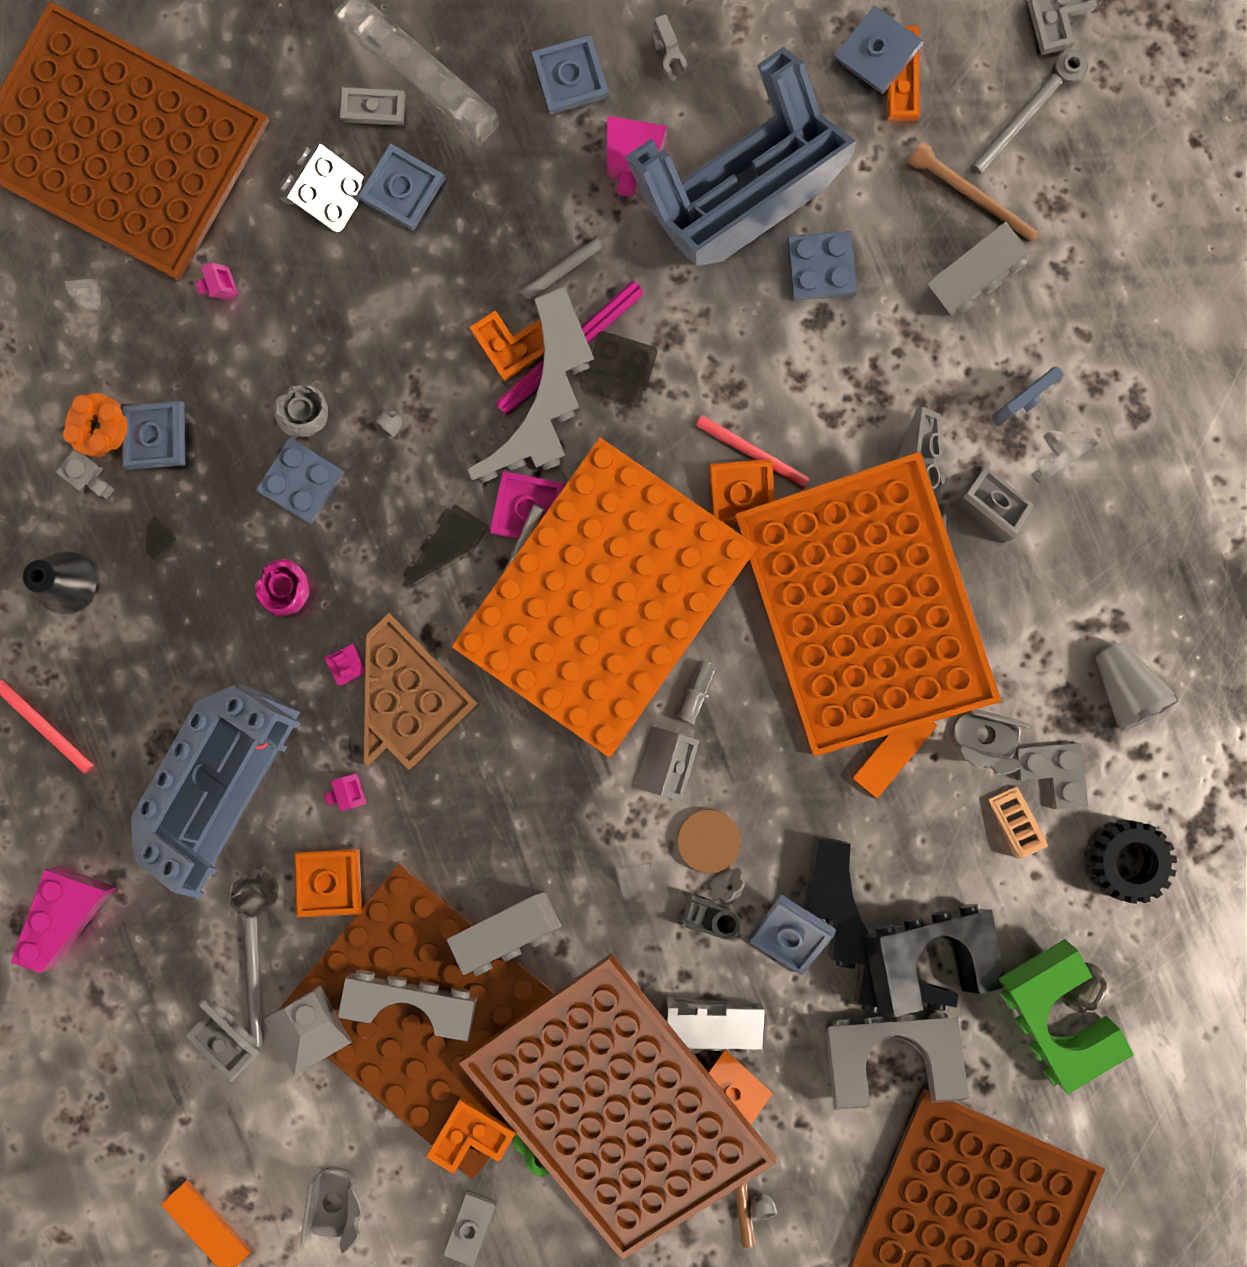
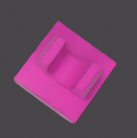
M210 262L201 267L204 278L195 283L199 295L207 293L210 298L216 297L225 300H231L239 296L228 266Z
M351 644L324 658L338 686H342L365 674V664L355 644Z
M357 773L331 781L334 791L323 794L327 806L338 803L340 812L366 804Z

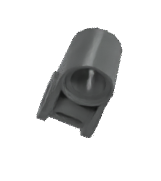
M687 892L688 902L682 918H678V924L725 940L737 936L741 923L739 915L735 910L715 903L713 900L701 895ZM699 906L696 917L693 919L695 909ZM723 915H729L735 920V926L730 931H722L717 926L718 919Z

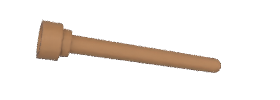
M924 141L920 143L907 163L916 169L919 167L923 170L929 169L1003 223L1007 222L1011 229L1027 240L1034 241L1038 237L1036 229L934 157L936 154L931 151L932 147Z

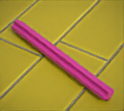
M635 281L627 284L581 325L588 344L643 296L642 288ZM543 360L497 400L498 408L505 415H509L538 389L542 377Z

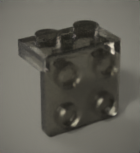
M600 332L592 351L594 360L589 362V369L583 370L580 379V389L585 391L584 394L591 398L602 400L604 397L614 400V403L620 407L627 409L636 407L640 409L657 358V349L612 333Z

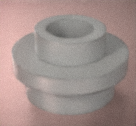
M1076 50L1065 51L1056 62L1057 75L1065 82L1080 80L1088 69L1086 57ZM1068 61L1074 62L1077 68L1069 67Z

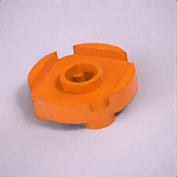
M100 393L76 396L65 420V429L63 430L65 441L70 443L79 453L90 457L106 456L105 453H108L111 449L116 450L123 443L128 429L127 417L123 415L120 408L122 406L115 399ZM97 419V422L101 423L100 429H94L92 432V423Z

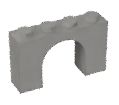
M942 1012L929 1014V1019L916 1020V1015H902L896 1017L897 1022L884 1023V1017L864 1019L865 1024L852 1025V1020L848 1019L833 1021V1026L828 1027L825 1033L834 1110L867 1108L870 1106L866 1073L867 1057L875 1044L886 1039L903 1040L920 1052L926 1064L931 1103L964 1101L968 1099L969 1093L958 1017L949 1018L948 1013Z

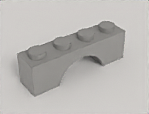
M356 970L355 974L351 973L345 978L338 1018L371 1023L379 1011L386 1006L394 1003H408L426 1013L432 1023L435 1036L468 1041L470 1037L477 996L470 995L471 991L468 989L453 987L451 991L438 989L439 985L432 982H419V985L406 983L407 979L399 976H388L387 980L375 978L374 972L366 970Z

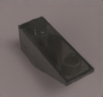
M456 504L453 505L451 510L446 508L437 521L440 527L434 536L429 534L422 543L420 550L423 553L418 561H412L405 569L403 577L406 579L403 585L412 589L472 555L489 530L488 525Z

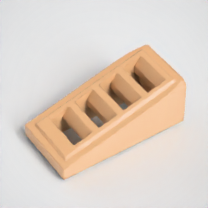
M1017 786L987 799L1015 858L1022 859L1048 847L1040 827ZM1015 799L1016 805L1003 811L1001 810L1000 805ZM1016 812H1021V817L1010 822L1007 821L1006 817ZM1027 824L1028 828L1014 834L1012 829L1020 825ZM1032 835L1033 841L1020 846L1018 841Z

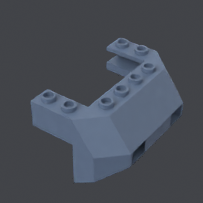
M784 47L757 65L774 117L682 181L678 176L670 155L665 150L659 152L652 139L625 156L646 205L676 247L696 266L722 262L822 193L853 157L856 141L820 114L804 62Z
M244 684L233 685L198 700L131 816L134 861L173 893L201 899L204 895L201 889L209 875L215 876L218 870L213 865L277 752H285L288 746L284 743L293 727L298 729L301 723L296 720L300 712L272 696ZM265 742L268 744L263 749H256V746H262Z

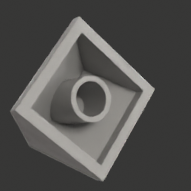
M986 466L954 503L1001 543L1013 539L1019 533L1034 507L1031 502Z

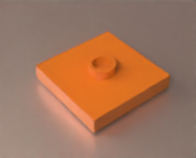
M772 459L708 463L711 514L726 525H738L735 516L737 513L775 501Z
M360 849L294 853L296 917L361 914Z
M725 1049L720 1052L707 1071L752 1125L773 1093Z

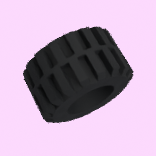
M1117 820V823L1109 822L1104 825L1106 829H1098L1094 833L1097 836L1096 840L1090 839L1087 846L1092 847L1091 852H1085V859L1090 861V865L1085 867L1087 873L1093 875L1090 880L1094 885L1100 887L1099 890L1115 899L1137 904V901L1142 903L1151 902L1150 897L1159 898L1163 895L1160 891L1161 888L1169 889L1172 883L1168 881L1169 876L1175 877L1177 870L1171 868L1172 863H1177V856L1170 855V851L1174 850L1171 842L1165 841L1167 836L1163 832L1157 831L1156 827L1150 824L1132 820ZM1135 842L1143 852L1144 864L1141 871L1135 877L1125 880L1117 870V856L1125 845Z

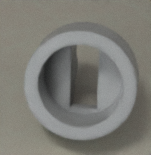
M385 410L374 420L392 438L402 427V417L397 415L394 410Z
M761 1194L762 1201L760 1202L757 1196L752 1198L750 1213L753 1221H761L777 1215L775 1203L769 1195Z

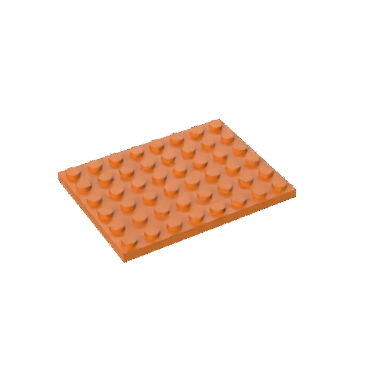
M599 437L454 642L452 648L604 755L611 758L758 546Z
M921 451L735 514L742 536L758 546L751 556L750 562L814 757L1002 702Z

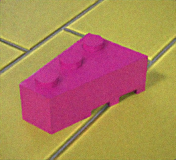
M59 866L45 869L11 963L39 973L54 968L117 887Z

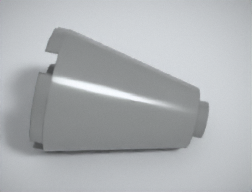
M1112 640L1098 648L1100 654L1095 659L1117 726L1121 732L1146 722L1150 717L1164 712L1179 702L1176 694L1124 642L1117 644L1115 640Z

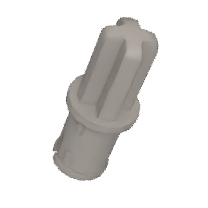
M702 660L698 662L689 687L684 688L687 692L676 715L677 718L695 724L704 698H708L706 692L716 669L713 664Z

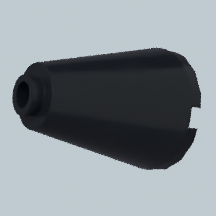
M58 552L29 563L23 572V582L29 591L45 608L58 614H73L85 609L93 601L96 585L98 586V577L94 566L85 557L73 552Z

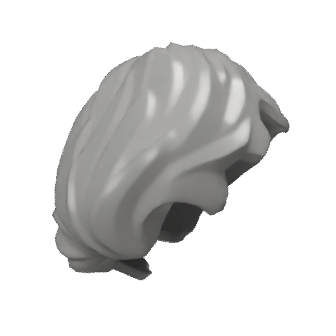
M310 384L291 386L286 394L276 398L274 415L279 427L286 434L305 438L306 436L314 435L317 431L324 428L328 418V405L323 394L316 387Z

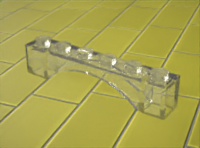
M345 0L334 12L341 29L364 49L377 55L406 77L476 146L480 147L499 126L497 111L370 1Z

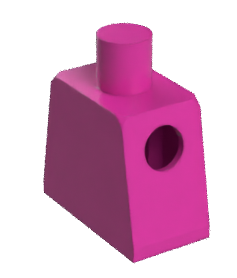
M611 116L607 117V176L618 179L616 192L619 195L634 196L637 185L625 156L650 139L654 140L658 151L661 152L666 140L667 126Z

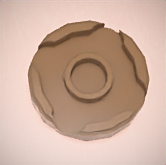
M702 809L691 814L682 823L678 832V849L682 859L692 869L702 873H717L728 868L736 860L741 848V835L736 823L728 815L715 809Z

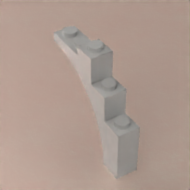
M565 287L534 300L542 326L544 345L542 377L536 398L525 420L511 438L489 457L467 468L472 481L479 478L480 483H484L498 477L496 470L508 466L510 471L527 464L525 458L531 456L535 467L542 465L544 471L561 464L559 458L565 456L551 423L553 418H556L557 422L560 423L574 417L575 413L573 410L579 408L565 372L570 370L572 375L589 369L588 362L594 360Z

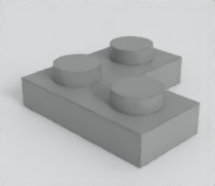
M1027 0L1041 55L1071 48L1075 41L1068 17L1094 11L1097 6L1096 0Z
M1082 743L1017 748L1015 752L1016 759L1022 766L1017 770L1018 780L1050 778L1053 809L1088 807Z

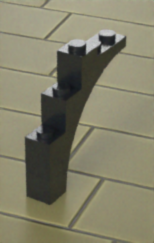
M815 836L804 909L829 924L830 920H834L833 928L836 931L830 941L828 955L832 960H836V965L839 967L855 969V964H859L854 1000L862 1005V1010L878 1013L864 936L869 935V932L860 918L852 893L849 871L851 844L846 841ZM918 978L922 1002L927 1003L928 1008L946 1011L947 1006L957 1008L959 995L954 990L931 984Z

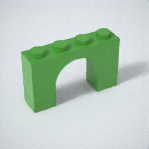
M1064 939L1000 977L999 981L1004 988V991L1000 993L1007 1006L1011 1010L1015 1008L1019 1015L1015 1018L1017 1025L1025 1036L1029 1034L1033 1040L1029 1044L1032 1052L1039 1061L1044 1060L1047 1066L1043 1069L1047 1079L1053 1087L1059 1085L1068 1095L1130 1058L1134 1053L1121 1029L1107 1016L1071 1036L1057 1037L1049 1034L1047 1019L1053 1004L1062 995L1092 978L1079 951Z

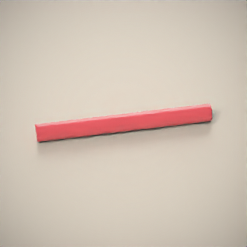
M701 415L696 424L697 427L753 460L772 459L773 471L804 489L810 480L806 475L705 416Z
M2 679L0 680V696L81 772L86 774L93 768L94 765L9 685Z

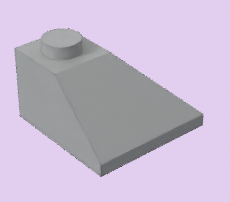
M321 985L263 1018L294 1075L352 1042Z

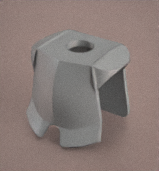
M975 709L958 716L953 726V741L959 749L961 748L960 753L974 768L978 770L991 768L996 775L1010 774L1022 767L1017 759L1012 758L1019 744L1020 727L1031 729V725L1018 719ZM982 726H989L994 730L995 735L991 743L982 744L978 740L977 731Z
M326 1169L320 1172L308 1186L300 1248H304L309 1233L322 1237L341 1238L339 1247L343 1254L355 1244L360 1235L357 1226L363 1215L355 1178L345 1170ZM337 1194L342 1200L341 1208L337 1211L327 1210L324 1206L326 1195Z

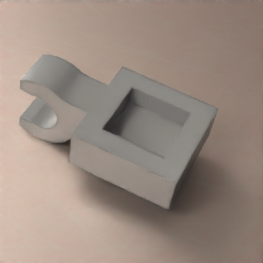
M667 14L655 18L654 31L651 32V37L656 50H662L664 54L663 72L667 78H670L672 75L670 65L677 63L680 65L682 72H685L687 61L678 48V41Z
M75 449L56 471L59 476L82 493H85L90 488L97 495L108 499L115 490L98 477L103 468L87 455L79 453Z

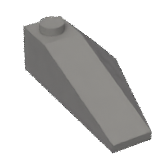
M917 407L897 459L921 451L946 527L947 503H941L940 485L945 484V474H940L938 458L943 453L941 414L924 407Z

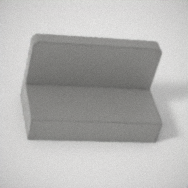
M653 727L636 780V788L682 801L700 740Z

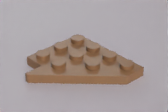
M388 613L366 634L364 764L367 767L370 766L388 749L408 770H411L478 702L391 613Z

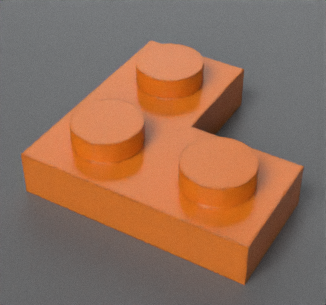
M496 310L469 327L504 382L544 357L542 326L539 319L514 336L511 335Z
M460 1097L427 1153L426 1158L453 1174L470 1146L499 1162L516 1132L512 1127Z

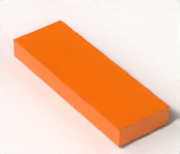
M904 26L919 37V26ZM919 50L887 89V121H918L920 117Z
M935 722L886 735L853 775L852 779L878 799L938 725Z
M188 1179L161 1204L217 1267H237L252 1252V1249Z

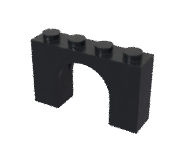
M968 904L960 906L957 913L951 914V911L935 912L931 914L932 919L923 921V918H911L903 921L904 926L897 928L892 924L878 926L875 928L876 933L865 935L864 939L878 1013L898 1017L924 1010L917 978V961L924 946L937 937L947 941L955 954L963 992L983 994L1002 989L1003 986L999 978L1005 974L992 910L979 909L978 904Z

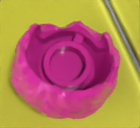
M278 559L265 565L262 569L263 575L255 583V593L259 604L277 617L289 616V614L299 611L309 596V584L306 574L296 563L287 559Z

